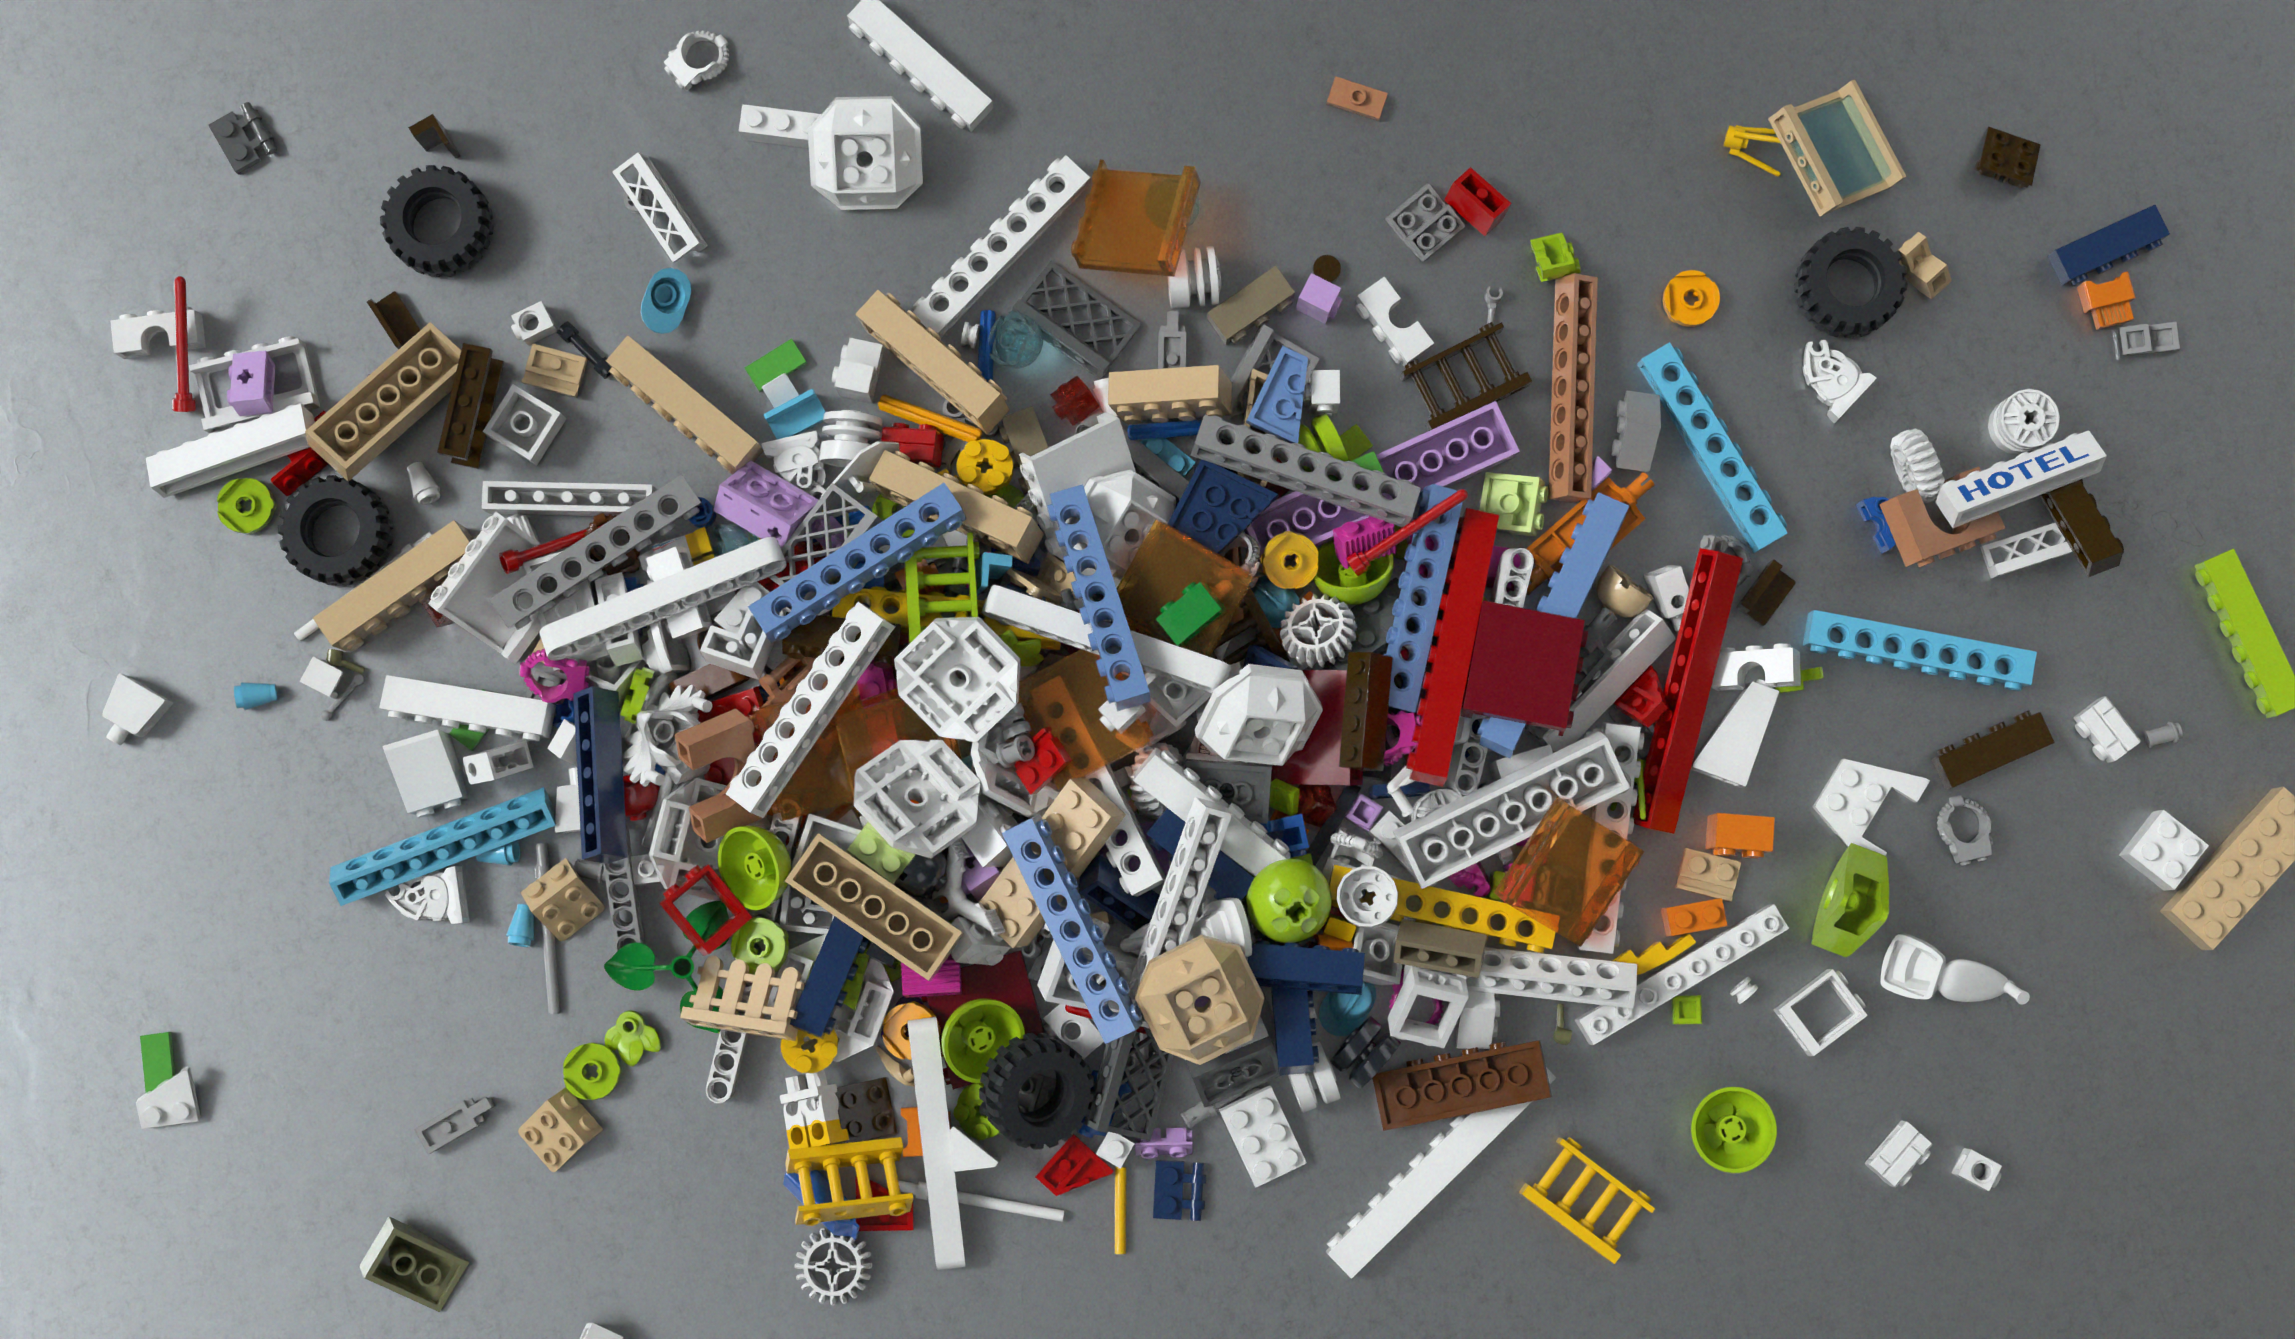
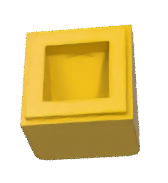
M1330 913L1324 933L1351 942L1357 926L1345 918Z

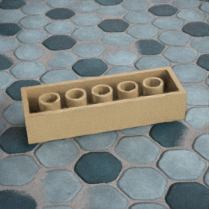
M877 290L855 314L865 330L988 435L1010 411L1005 402L1007 397L1002 393L1003 390L993 380L990 379L987 382L981 375L982 372L973 363L969 362L966 364L961 358L962 355L949 344L946 347L940 340L941 337L930 327L926 329L910 310L905 312L899 306L901 303L893 295L887 293L885 296Z
M431 322L428 323L305 431L308 445L349 482L452 390L461 350Z
M628 335L606 360L611 366L609 372L625 387L631 384L632 387L630 389L645 404L648 405L650 401L654 404L651 407L667 422L673 419L675 421L673 425L689 440L694 436L697 439L695 443L707 455L712 457L716 454L718 456L716 460L730 474L733 475L749 461L755 462L764 450L755 439Z
M884 450L869 478V481L884 498L906 507L942 483H945L963 509L966 520L963 521L956 531L964 535L973 532V539L1027 564L1030 562L1044 535L1038 526L1039 522L1032 518L1033 514L1030 511L1019 506L1017 509H1013L1007 506V501L995 495L989 498L983 495L984 492L974 485L968 484L965 487L959 484V480L950 474L944 473L941 476L934 473L935 469L928 464L919 462L917 465L910 462V458L899 451H895L893 454ZM933 514L928 518L936 521L939 515Z
M453 520L314 616V621L331 646L343 651L356 650L364 644V638L370 634L377 635L385 630L388 626L386 623L395 617L400 619L411 611L410 607L418 601L422 603L430 599L433 591L447 579L450 568L463 557L466 546L473 540V537L466 527Z
M1086 777L1073 778L1067 782L1042 816V819H1045L1051 827L1052 834L1050 836L1055 846L1058 845L1061 848L1065 857L1063 862L1068 872H1072L1076 880H1078L1126 814ZM1032 842V851L1037 855H1041L1040 845ZM1012 857L980 902L985 909L996 910L1005 929L1004 933L998 935L1012 948L1029 945L1046 922L1014 857ZM1045 868V878L1049 881H1054V873L1050 869ZM1057 895V902L1061 903L1064 896Z
M2285 787L2272 788L2160 910L2167 919L2201 950H2214L2295 861V796Z
M819 833L785 880L786 883L930 982L964 934Z

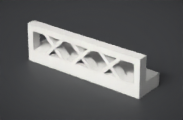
M638 152L612 171L673 263H677L693 250L700 252L708 246L647 155ZM632 166H635L639 172L637 184L628 183L623 176V173ZM643 181H645L648 186H643ZM642 189L651 190L654 194L652 207L644 206L640 201ZM657 212H663L668 215V230L660 229L656 225ZM672 234L682 236L687 244L677 253L671 247Z
M2056 523L1980 547L1991 579L2073 553L2068 543L2064 542L2065 538ZM2051 530L2061 535L2057 545L2049 546L2042 542L2047 531ZM2040 534L2038 539L2031 537ZM2026 539L2035 544L2031 553L2024 555L2015 550L2020 540ZM2013 543L2011 548L2006 546V544ZM1999 547L2009 552L2004 562L1994 565L1990 553L1991 549Z

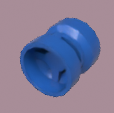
M698 497L702 505L697 507L700 512L688 520L697 528H708L715 522L717 514L713 511L714 506L707 499Z

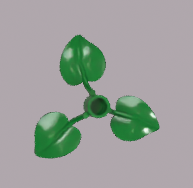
M712 901L695 908L688 914L686 919L701 938L705 940L729 919L727 907L722 901ZM729 938L715 950L722 948L728 942ZM630 943L620 948L604 964V969L612 980L620 986L634 991L644 990L653 985L655 981L654 970H671L675 977L680 979L686 978L694 990L683 995L680 1001V1013L683 1007L693 1008L694 1004L689 1002L691 995H696L698 989L691 976L695 968L691 958L697 950L694 945L686 956L676 957L671 965H653L655 955L647 945ZM718 986L716 999H722L724 991L720 986ZM713 1007L712 1011L718 1012L719 1008ZM691 1025L695 1028L707 1030L713 1033H719L721 1031V1029Z

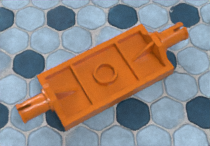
M1644 472L1626 488L1618 487L1608 477L1591 492V500L1593 501L1599 492L1629 505L1627 515L1611 549L1646 519L1636 506L1637 500L1649 489L1653 488L1655 484L1650 479L1641 486L1649 477ZM1589 499L1580 501L1526 548L1532 553L1535 567L1531 572L1529 580L1531 584L1527 588V595H1530L1546 579L1550 580L1554 571L1560 573L1563 564L1559 561L1565 548L1571 549L1575 540L1571 539L1577 523L1583 525L1586 516L1582 515Z

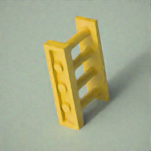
M902 1138L788 1149L785 1162L787 1174L796 1173L799 1175L804 1206H798L796 1225L814 1226L820 1222L887 1214L900 1216L910 1212L913 1193L901 1194L895 1162L900 1161L903 1150ZM881 1163L884 1165L889 1196L872 1197L867 1170L868 1164ZM852 1166L856 1169L861 1199L844 1201L838 1169ZM810 1171H827L832 1202L815 1204Z
M1559 1137L1556 1142L1564 1148L1538 1184L1534 1183L1531 1187L1525 1183L1519 1193L1611 1263L1615 1264L1621 1254L1615 1251L1618 1247L1616 1243L1642 1207L1648 1212L1653 1213L1655 1208L1649 1204L1652 1199L1639 1189L1634 1193L1580 1152L1583 1147L1572 1138L1568 1137L1565 1141ZM1574 1155L1587 1166L1561 1202L1557 1201L1556 1204H1553L1546 1198L1549 1194L1547 1190ZM1598 1173L1610 1184L1585 1218H1580L1577 1222L1569 1216L1572 1211L1570 1208L1593 1176ZM1620 1190L1633 1201L1607 1237L1604 1235L1600 1239L1592 1233L1595 1229L1593 1225Z

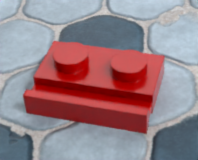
M1050 726L1040 730L1031 739L1035 748L1033 758L1029 761H1017L1014 765L1017 769L1015 772L1030 795L1038 793L1072 761L1058 737H1054L1051 733L1052 728Z

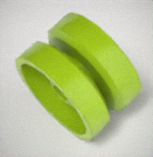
M1324 413L1312 419V433L1307 426L1300 424L1298 444L1305 446L1308 450L1317 453L1325 452L1335 459L1344 462L1349 461L1338 432L1327 414ZM1301 466L1305 472H1312L1309 467Z

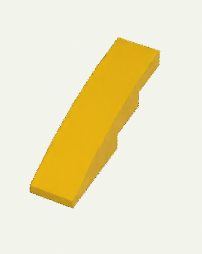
M1684 934L1666 949L1661 942H1655L1637 956L1630 949L1625 950L1612 961L1637 964V975L1673 959L1694 945L1696 941L1690 934Z

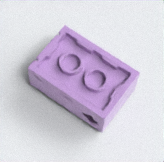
M749 461L731 475L727 481L725 480L720 484L713 511L761 539L775 537L782 549L819 500L753 461Z

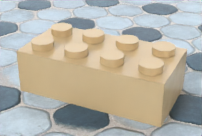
M1219 365L1109 372L1108 405L1127 424H1140L1141 420L1164 423L1168 419L1179 418L1182 421H1193L1196 417H1204V414L1223 418V415H1232V382Z

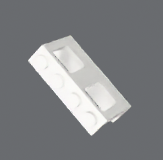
M294 336L279 339L277 344H256L249 351L232 350L224 353L225 357L214 359V357H204L198 359L197 364L189 365L190 371L196 376L205 418L201 419L203 429L208 433L221 432L232 428L238 423H247L264 415L239 416L233 406L218 408L216 405L210 376L213 372L229 369V366L232 365L233 354L266 350L271 358L294 353L297 359L302 386L297 390L274 395L272 413L284 410L289 405L302 404L307 410L320 408L306 344L299 338L296 339Z

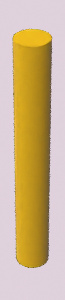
M1115 1167V1254H1126L1127 1167H1121V1169Z

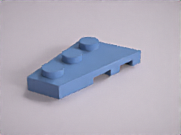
M1282 345L1246 420L1247 424L1268 434L1275 435L1285 442L1298 443L1308 357Z

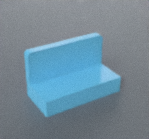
M810 389L763 415L776 439L799 435L824 422L825 410L814 389Z
M984 552L975 561L977 596L988 586V578L999 579L1012 567L1011 555Z

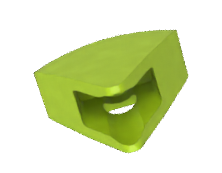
M1850 843L1833 870L1823 892L1813 928L1812 945L1843 957H1848L1885 923L1889 914L1888 861L1885 855Z

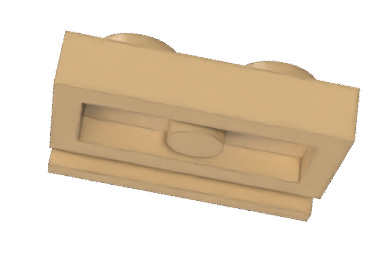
M532 343L524 378H522L521 382L525 385L577 398L588 359Z
M1684 848L1675 888L1732 902L1741 862Z

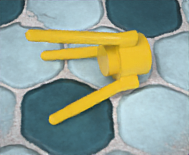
M1729 125L1723 146L1730 148L1729 154L1738 156L1777 177L1781 176V172L1740 151L1741 148H1747L1749 139L1780 143L1778 137L1761 135L1776 134L1774 129Z

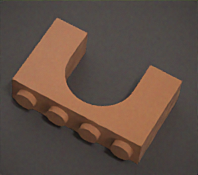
M1980 467L1959 473L1945 480L1944 483L1950 480H1960L1974 471L1981 472ZM1918 489L1898 495L1879 504L1906 567L1915 563L1918 564L1919 568L1935 562L1934 556L1937 555L1939 560L1956 554L1955 548H1959L1960 552L1975 547V541L1979 540L1980 544H1984L1996 539L1995 533L2005 529L2000 514L1997 511L1955 527L1952 534L1945 533L1931 521Z
M733 709L676 733L675 739L679 759L692 770H695L716 760L733 757L735 770L732 781L746 765L748 756L757 749L752 735L754 732L753 722L748 716H744L737 709ZM761 776L758 777L756 786L760 783ZM730 783L719 794L689 807L693 831L706 843L724 836L733 828L746 826L762 819V817L750 813L726 795L730 788Z

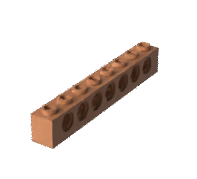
M1575 273L1555 279L1548 499L1564 502L1591 499L1598 277Z

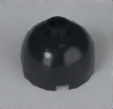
M941 851L933 858L915 854L893 885L906 894L915 897L926 896L932 890L938 892L947 880L943 876L947 868V860L943 852Z

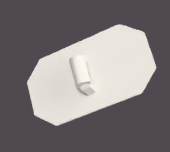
M877 441L862 449L832 483L857 502L866 493H875L877 489L869 481V478L884 450L893 454L895 451L900 452L899 443ZM837 493L829 501V510L842 508V497Z

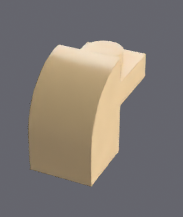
M1918 232L1911 239L1905 241L1899 249L1903 257L1899 263L1901 266L1906 265L1907 268L1906 279L1930 299H1933L1952 281L1947 264L1931 254L1927 238Z

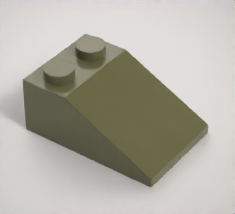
M388 1217L359 1266L365 1279L440 1312L468 1266L469 1261L417 1229L392 1217Z

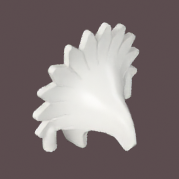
M678 685L671 697L664 692L661 695L658 706L650 704L647 707V711H641L637 714L635 724L638 731L628 736L627 742L632 744V746L623 754V758L629 760L624 767V771L628 774L632 773L630 781L636 783L640 780V784L645 787L649 782L659 786L663 785L665 776L655 771V765L677 766L682 762L679 759L675 734L700 724L689 711L697 708L704 712H709L712 709V703L703 699L706 694L702 690L696 692V687L690 685L684 691V688Z

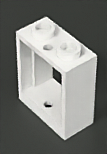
M1411 966L1388 1016L1390 1036L1401 1040L1423 1043L1427 1046L1445 1048L1469 998L1466 979ZM1417 994L1450 1002L1439 1026L1407 1019Z
M1826 969L1773 1009L1807 1056H1815L1868 1016L1863 1010L1866 1007L1865 1003L1856 993L1854 995L1851 994L1846 987L1849 983L1840 971L1835 972L1833 969ZM1827 981L1851 1014L1815 1040L1792 1010V1007Z

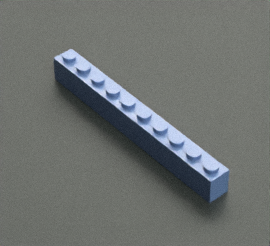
M1599 492L1594 501L1588 500L1582 515L1586 516L1583 525L1577 523L1571 539L1575 540L1571 549L1565 548L1559 561L1563 564L1560 573L1554 571L1548 587L1552 588L1548 597L1542 596L1536 611L1578 618L1627 515L1629 505ZM1490 717L1489 720L1484 718L1477 734L1482 735L1479 745L1511 759L1527 724Z

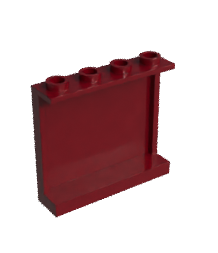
M1483 600L1460 716L1472 719L1473 714L1559 730L1558 736H1563L1566 728L1571 729L1574 718V711H1569L1571 701H1576L1579 684H1574L1576 674H1581L1584 658L1579 657L1580 647L1586 646L1588 630H1583L1585 620Z
M1302 670L1308 683L1317 695L1323 711L1303 749L1295 751L1283 766L1272 765L1271 782L1279 779L1288 784L1363 785V771L1339 767L1347 670Z
M1022 951L1003 955V959L995 965L972 964L962 967V994L921 997L923 1003L928 1002L930 1010L935 1014L938 1025L941 1027V1035L939 1036L941 1057H944L942 1052V1033L947 1020L961 1005L976 999H994L1010 1006L1019 1015L1025 1034L1034 1033L1038 1036L1039 1033H1045L1031 981L1027 978L1029 974ZM945 1060L946 1068H943V1076L946 1085L951 1084L954 1090L974 1084L958 1077Z

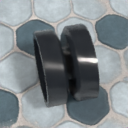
M1369 1016L1347 1036L1339 1046V1050L1330 1060L1331 1064L1340 1072L1346 1071L1353 1063L1357 1062L1349 1074V1080L1359 1089L1364 1087L1377 1074L1401 1044L1397 1038L1390 1036V1033L1384 1034L1374 1043L1373 1041L1381 1032L1382 1025L1372 1016Z

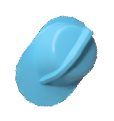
M665 268L655 273L651 278L642 300L641 316L645 325L653 332L660 334L672 332L682 321L692 291L686 274L678 269Z
M1266 575L1257 578L1249 586L1272 628H1281V621L1286 620L1285 611L1293 612V603L1300 605L1299 597L1294 590L1276 586Z
M1363 981L1362 995L1328 992L1319 1008V1020L1322 1027L1328 1033L1335 1036H1347L1356 1027L1358 1028L1376 1001V988L1374 984Z

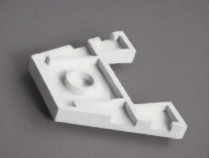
M1841 759L1813 808L1847 847L1850 843H1854L1886 855L1887 852L1864 839L1862 835L1890 789L1916 803L1930 780L1852 760Z

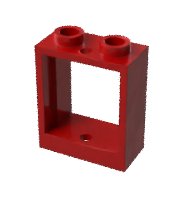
M709 864L702 868L699 865L693 867L684 875L687 880L680 886L675 883L663 893L665 899L659 903L702 956L712 953L753 918ZM702 878L733 914L730 919L705 940L701 938L673 904L674 901Z

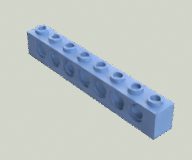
M942 483L752 603L748 608L771 643L775 640H782L800 624L810 623L819 612L835 607L841 598L849 593L854 594L860 591L865 586V583L871 579L884 576L893 565L909 560L914 555V552L923 546L929 547L933 545L942 534L958 529L963 521L966 520L963 509L946 484ZM930 515H939L936 521L926 522ZM907 530L915 531L909 538L902 537L903 533ZM881 546H890L886 553H877ZM866 561L862 568L853 569L856 562ZM832 577H841L837 584H828ZM816 592L813 599L804 600L807 593ZM783 608H792L788 615H779Z
M1082 484L1051 493V504L1047 505L1051 522L1057 521L1059 530L1055 531L1059 547L1065 546L1067 555L1063 556L1067 573L1073 572L1076 580L1071 582L1075 598H1081L1084 607L1079 608L1084 625L1090 624L1092 633L1087 635L1092 651L1098 650L1100 659L1096 660L1100 677L1106 676L1109 686L1104 687L1109 704L1115 703L1117 712L1151 702L1150 691L1084 486ZM1071 517L1079 519L1076 524L1066 523V520ZM1077 543H1086L1088 545L1083 550L1073 548ZM1087 568L1096 570L1091 576L1082 574L1083 570ZM1094 594H1101L1104 596V598L1099 602H1094L1090 600L1091 596H1093ZM1102 620L1113 622L1107 628H1102L1098 625ZM1111 646L1121 648L1120 652L1116 654H1110L1106 650ZM1119 672H1126L1130 675L1123 681L1115 678Z
M1436 484L1424 487V490L1420 491L1417 505L1420 506L1417 517L1457 492V490ZM1463 502L1441 515L1439 523L1432 521L1415 532L1412 543L1406 549L1405 560L1407 565L1398 583L1399 588H1401L1399 599H1396L1392 609V615L1395 618L1393 626L1389 628L1386 635V643L1389 644L1387 653L1384 655L1393 657L1388 710L1395 712L1405 711L1406 713L1416 712ZM1426 537L1431 538L1434 543L1432 551L1425 545ZM1421 564L1427 568L1428 574L1426 578H1423L1419 573V566ZM1415 591L1421 596V604L1419 606L1413 601V593ZM1408 619L1415 623V631L1413 633L1407 629L1406 623ZM1402 646L1406 647L1409 651L1407 661L1403 660L1400 655ZM1396 674H1399L1403 679L1401 688L1396 687L1394 684Z
M1038 814L1009 828L1002 835L1104 1043L1107 1044L1137 1030L1143 1024L1141 1021L1142 1013L1138 1005L1132 1003L1128 994L1129 986L1126 980L1119 976L1115 968V957L1111 951L1106 950L1102 941L1104 939L1103 933L1097 924L1094 925L1089 915L1091 913L1089 904L1084 898L1080 897L1076 889L1078 887L1077 880L1072 872H1068L1063 862L1065 861L1064 854L1058 845L1055 846L1050 836L1052 830L1049 823ZM1032 842L1040 845L1041 855H1037L1032 851ZM1045 868L1050 869L1054 873V881H1049L1045 878ZM1057 895H1062L1066 898L1067 908L1061 907L1058 904ZM1070 921L1078 923L1080 934H1076L1070 929ZM1084 947L1092 951L1093 960L1084 957L1082 952ZM1096 974L1104 976L1106 986H1101L1096 982ZM1109 1000L1115 1001L1118 1004L1119 1012H1113L1109 1008Z

